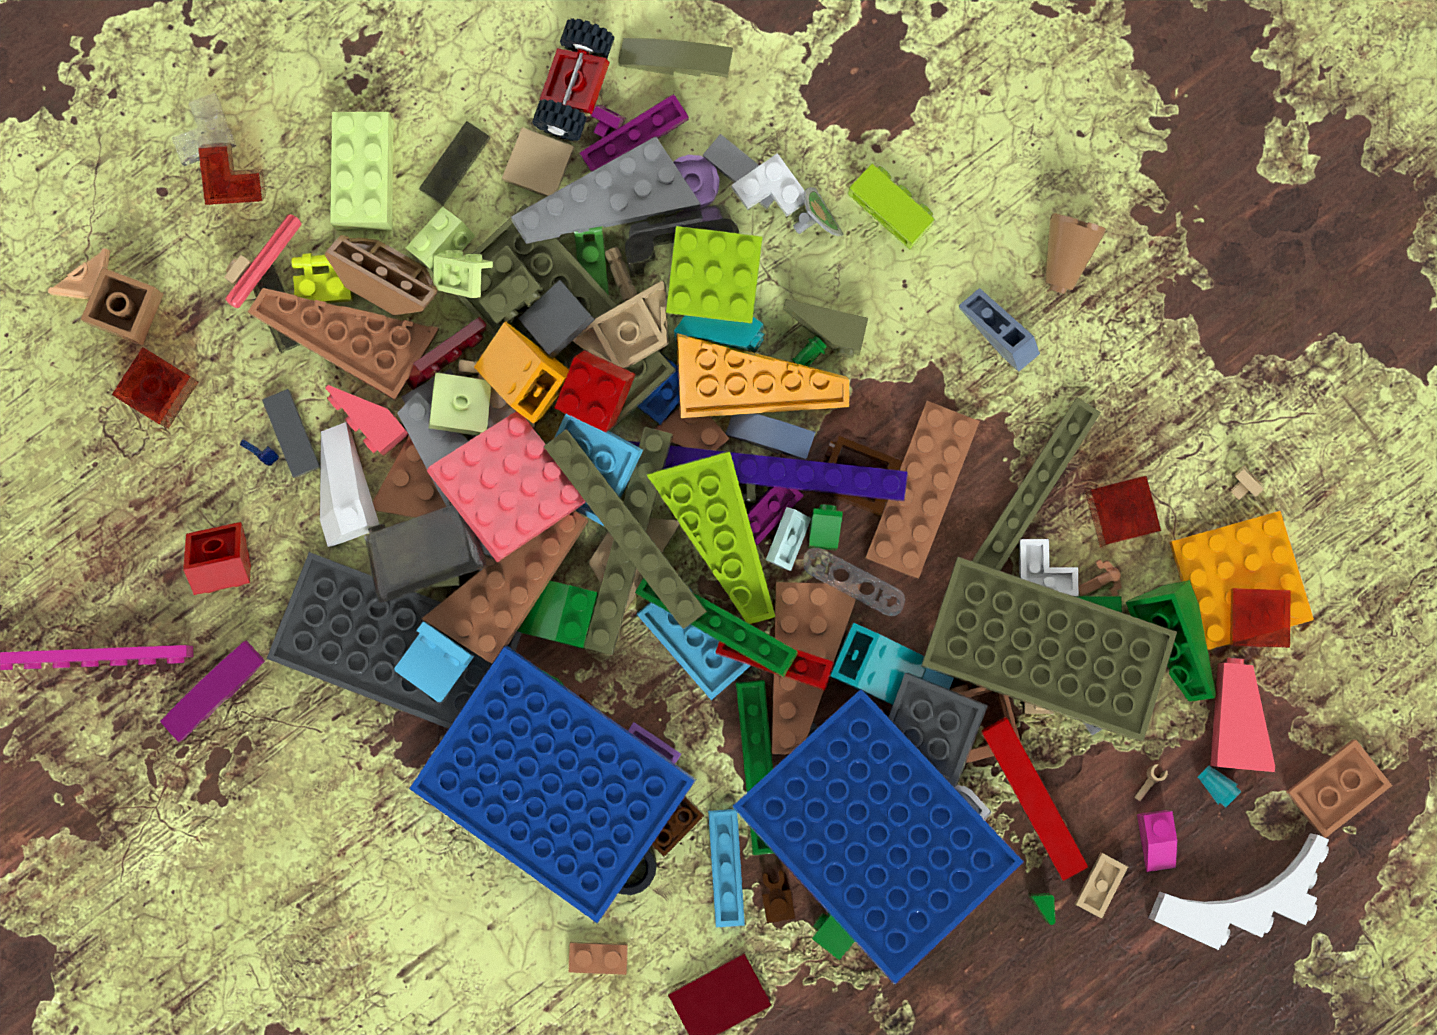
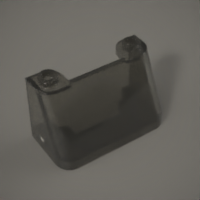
M713 205L694 210L678 211L669 215L649 216L645 220L627 223L623 229V238L630 277L644 276L646 264L649 261L656 260L654 246L674 243L676 226L739 234L732 211L724 205Z
M448 501L450 506L387 528L385 524L368 528L369 534L364 536L374 589L379 603L392 601L403 597V595L455 577L491 567L497 564L496 560L450 501Z

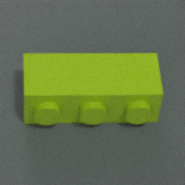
M871 164L850 186L848 195L910 250L932 227L935 220L932 217L933 213L923 203L917 204L911 198L912 194L903 185L897 186L890 180L891 175L881 166L877 168L874 164Z

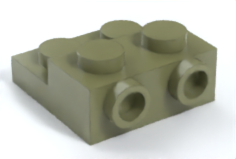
M506 245L489 260L493 261L492 268L481 269V295L477 297L480 304L500 326L504 322L508 324L514 322L520 315L518 312L526 305L528 307L532 306L541 298L540 293L544 291V288L517 255Z

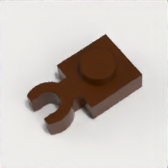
M778 870L779 879L775 883H771L768 880L767 872L763 873L762 876L763 883L770 890V893L762 894L767 924L796 919L791 890H782L781 888L785 880L782 870Z

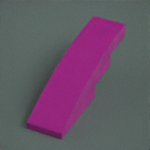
M247 640L243 641L197 683L160 722L178 742L185 740L202 721L208 719L225 700L231 698L265 660Z

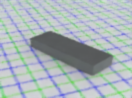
M286 389L262 399L292 477L297 478L321 468L291 391Z

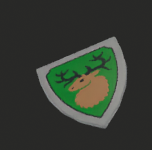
M815 187L807 188L803 194L807 213H801L799 221L793 225L796 232L800 234L817 222L830 234L843 236V232Z

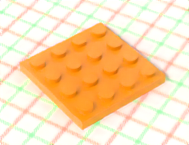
M1281 511L1169 542L1181 582L1190 580L1197 598L1208 650L1314 620Z

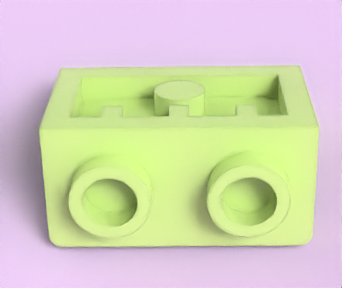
M446 250V255L434 256L433 285L436 286L438 291L470 298L480 297L481 269L492 268L493 261L483 260L481 254H465L464 256L461 250Z

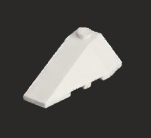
M347 422L321 432L320 523L328 547L336 546L380 529L350 426Z

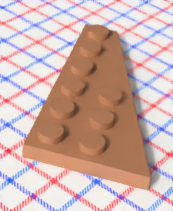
M409 436L373 500L375 511L456 525Z

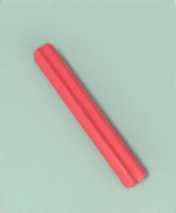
M292 214L287 215L226 296L225 300L229 305L237 309L240 308L300 228L302 223L296 216Z

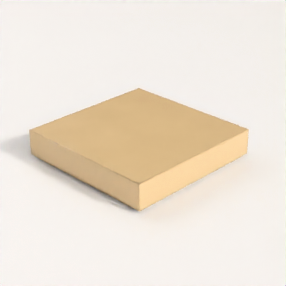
M522 127L502 180L548 197L559 190L575 148L572 145Z

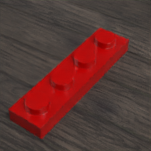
M719 641L715 652L717 655L774 673ZM797 650L798 654L784 677L825 691L834 662Z

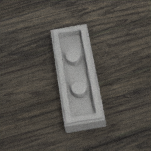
M721 134L703 154V158L713 164L717 170L734 183L760 166ZM769 195L760 201L759 204L768 209L775 200Z

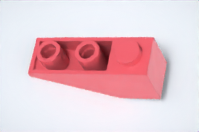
M330 385L325 387L331 394L327 397L329 402L337 411L342 408L347 413L348 417L345 418V421L355 432L359 429L366 436L363 442L373 453L378 450L384 456L409 435L403 425L387 408Z

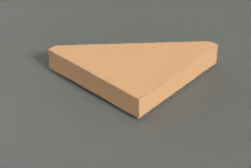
M103 248L99 254L87 263L84 262L69 273L68 277L54 287H50L48 293L89 300L102 267L108 269L110 250Z

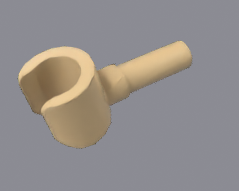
M1158 764L1149 767L1146 772L1147 780L1134 798L1141 801L1155 783L1166 779L1168 775L1167 770L1157 778L1154 775V769Z

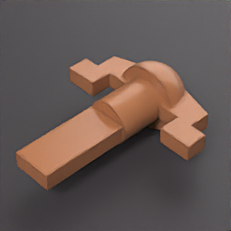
M1101 559L1095 561L1099 570L1105 567L1107 572L1079 585L1078 592L1080 596H1084L1110 582L1114 585L1109 588L1112 596L1118 595L1117 590L1122 588L1120 571L1108 560L1104 562Z

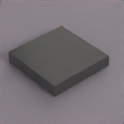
M561 280L518 318L552 358L559 354L595 320Z

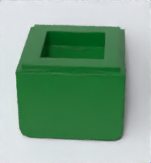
M1050 893L1028 894L1044 921L1049 925H1054L1056 923L1054 896Z

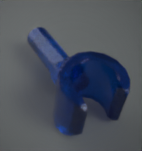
M244 439L240 442V446L254 453L267 466H271L279 459L278 454L269 446L261 451Z

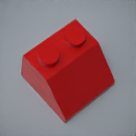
M242 522L186 534L183 570L194 595L211 593L216 590L250 583L251 563Z

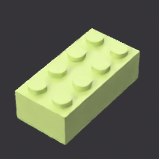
M332 112L330 223L336 230H392L394 121L389 112Z

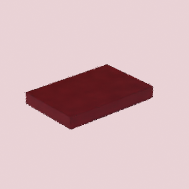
M745 952L668 993L688 1035H718L772 1006Z

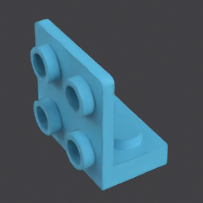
M423 621L417 629V632L420 634L394 670L437 702H442L474 656L429 623Z

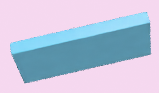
M648 603L637 613L638 617L711 700L750 667V665L717 655L715 652L719 643L718 640L691 625L683 629L672 614L652 603Z

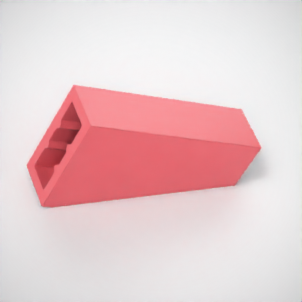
M1227 658V663H1218L1210 766L1275 772V763L1253 665H1244L1245 659Z

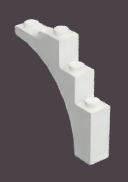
M1310 833L1300 853L1285 871L1267 885L1247 895L1229 900L1202 902L1180 899L1159 892L1149 919L1218 950L1221 945L1226 944L1229 938V924L1263 937L1264 932L1268 933L1274 921L1272 917L1273 911L1306 925L1308 920L1311 921L1317 910V905L1315 904L1317 898L1307 894V891L1312 889L1316 883L1318 874L1315 872L1319 862L1322 863L1328 854L1329 847L1326 845L1329 839Z

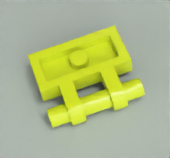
M312 253L302 254V257L292 258L293 269L304 268V275L293 276L294 295L326 303L353 301L352 291L345 288L325 255L313 256ZM329 266V273L315 274L314 267Z

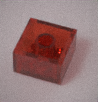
M142 347L115 388L112 396L159 425L169 429L199 381Z
M1147 476L1091 489L1085 493L1100 548L1162 531Z

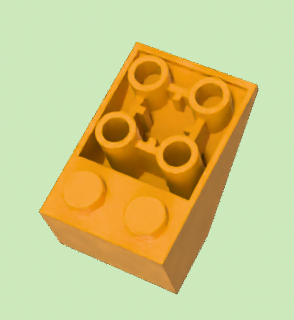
M507 322L503 323L474 366L510 407L533 424L543 418L562 390L569 371L566 366L552 358L546 351Z

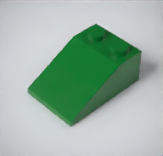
M549 581L517 631L585 649L584 646L599 593Z

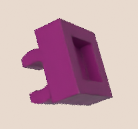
M603 105L596 106L591 115L600 120L594 133L602 137L607 136L612 127L618 129L623 126L626 117Z

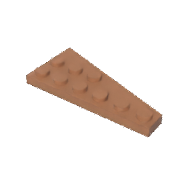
M262 288L248 310V313L394 401H396L408 382L413 363L424 356L439 332L438 327L415 324L407 320L385 317V315L345 306L331 305L323 301L300 298L296 295Z
M575 511L571 512L499 562L496 560L492 561L422 619L493 664L502 649L509 644L585 528L588 520Z
M776 582L774 638L791 648L834 662L861 584ZM774 674L772 754L789 755L807 739L824 690Z

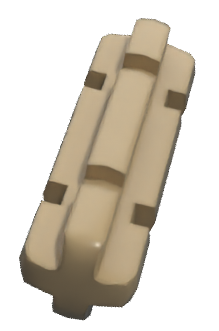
M614 247L605 252L606 259L611 264L610 268L618 288H621V296L624 301H627L637 295L634 285H631L632 280L625 262L621 260L622 255L619 248Z

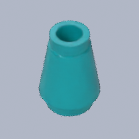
M1210 765L1197 777L1216 803H1221L1225 808L1241 793V790L1236 787L1238 785L1236 782L1213 769Z

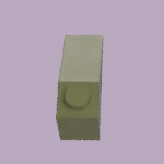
M785 299L783 310L812 334L816 335L828 347L837 350L838 355L853 358L854 354H860L868 322L867 317Z

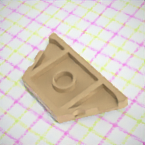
M664 281L658 282L596 318L573 342L586 351L624 369L667 346V298Z
M650 518L647 534L663 553L680 524L677 520ZM609 531L589 561L590 567L601 584L614 540ZM636 569L625 612L635 598V591L644 578L638 569Z

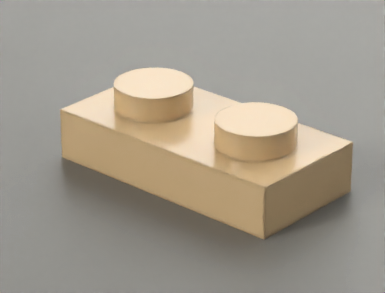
M1100 852L1074 904L1102 918L1128 866Z

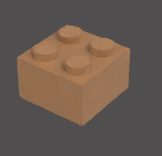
M102 267L81 320L94 328L143 346L164 294L151 285Z

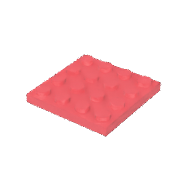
M517 411L438 460L427 469L432 479L497 562L586 503L544 448L546 445L526 418Z

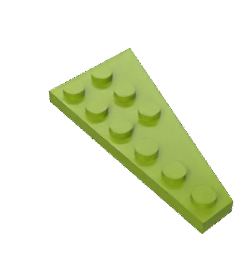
M730 451L646 474L748 624L774 618L775 613Z

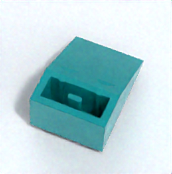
M853 623L834 663L830 677L858 690L862 689L865 693L893 705L905 673L922 678L926 668L921 666L924 659L923 655Z

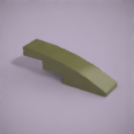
M623 38L619 66L667 75H674V72L699 77H701V74L728 78L733 48L678 40Z

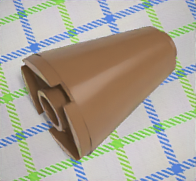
M1052 213L1049 224L1045 283L1050 284L1049 290L1065 294L1067 289L1073 290L1102 240L1106 228L1090 222L1086 223L1076 218Z

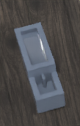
M752 413L732 415L725 434L777 454L781 453L798 460H806L816 432Z

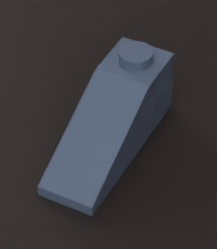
M980 288L959 305V309L980 333L1018 372L1040 354L1034 336Z

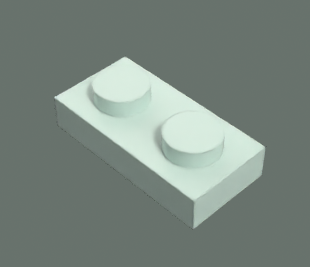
M786 507L766 560L791 571L811 518L795 509Z

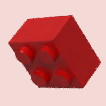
M584 350L576 355L572 361L555 409L606 433L616 425L636 374Z

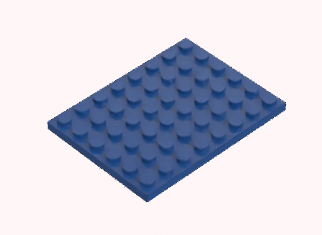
M505 646L409 789L598 923L696 779L517 652Z
M862 689L733 805L735 811L894 985L1023 863L1022 859Z

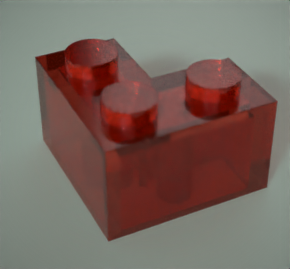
M231 142L202 144L198 148L205 205L260 202L264 200L266 192L263 169L234 170Z

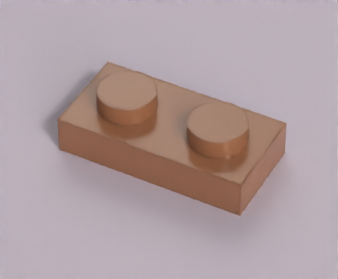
M570 942L568 972L626 975L628 944Z

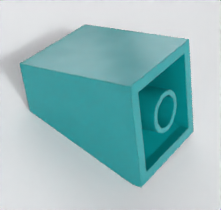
M685 315L674 330L676 342L677 333L749 352L752 351L753 353L763 343L765 334L763 333L764 324L755 317H753L752 323Z

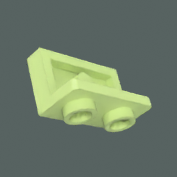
M442 207L408 244L406 249L434 273V256L446 255V250L463 251L475 235L460 219Z

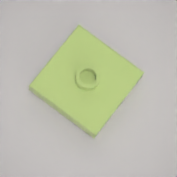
M435 372L429 428L477 436L486 431L491 385L482 379Z

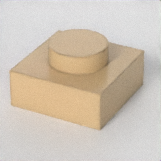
M240 255L238 259H234L229 263L226 268L227 274L224 278L235 286L251 262Z

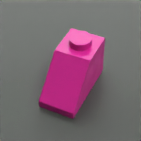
M1161 810L1137 814L1146 872L1176 868L1177 836L1173 812Z

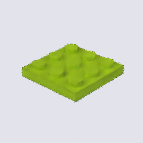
M676 226L666 313L752 323L763 237Z

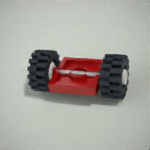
M574 18L567 20L560 40L561 45L565 46L564 48L567 50L559 48L556 50L532 121L533 125L539 130H544L545 133L553 134L554 137L558 136L564 140H580L587 120V116L584 113H593L610 63L607 59L615 37L606 28H600L598 24L593 25L587 20L585 22L581 19L575 20Z

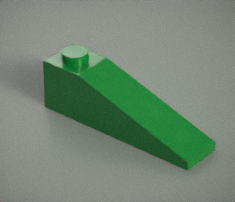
M1190 580L1163 585L1126 601L1132 617L1177 632L1167 667L1170 669V677L1186 699L1192 702L1215 698L1216 692L1200 607Z

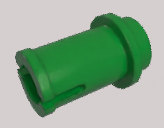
M816 335L812 339L808 338L809 342L791 359L794 363L809 367L820 354H825L824 350L827 346Z

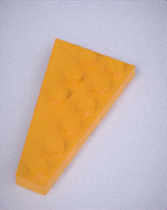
M677 333L679 413L681 418L849 407V379L847 376Z

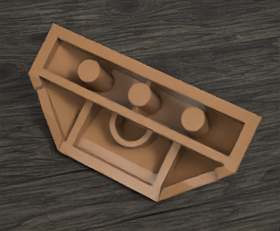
M340 235L325 252L327 260L345 288L393 315L423 311L437 295L438 290L433 285L432 278L425 266L379 240L360 237L349 238L348 236Z

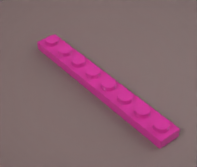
M175 645L0 652V670H13V664H24V669H42V663H52V668H70V662H81V667H99V661H110V666H126L127 660H138V665L156 664V659H167V664L185 663V658H193L194 651L193 646Z

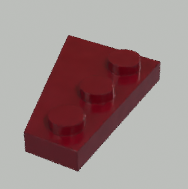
M479 316L413 363L407 382L412 390L426 383L435 375V372L438 373L446 365L458 359L468 347L473 348L484 339L483 334L487 325Z

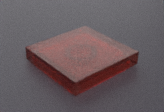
M1232 588L1230 646L1290 648L1291 590Z

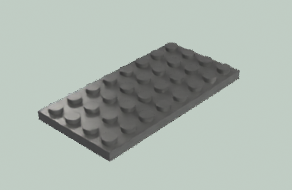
M311 552L308 553L266 658L446 728L451 727L492 666L490 662L450 638L471 653L474 658L443 701L437 702L398 674L394 669L420 634L417 632V629L424 621L422 618L441 602ZM518 631L507 645L515 652L523 634Z

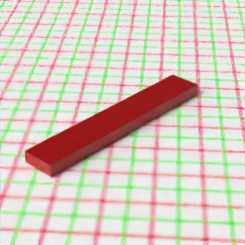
M1005 717L981 730L983 737L1061 879L1064 881L1088 868L1009 720Z

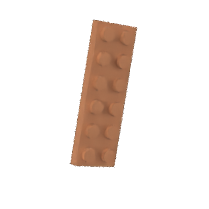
M926 401L899 470L908 472L905 502L887 501L865 559L919 579L980 421Z

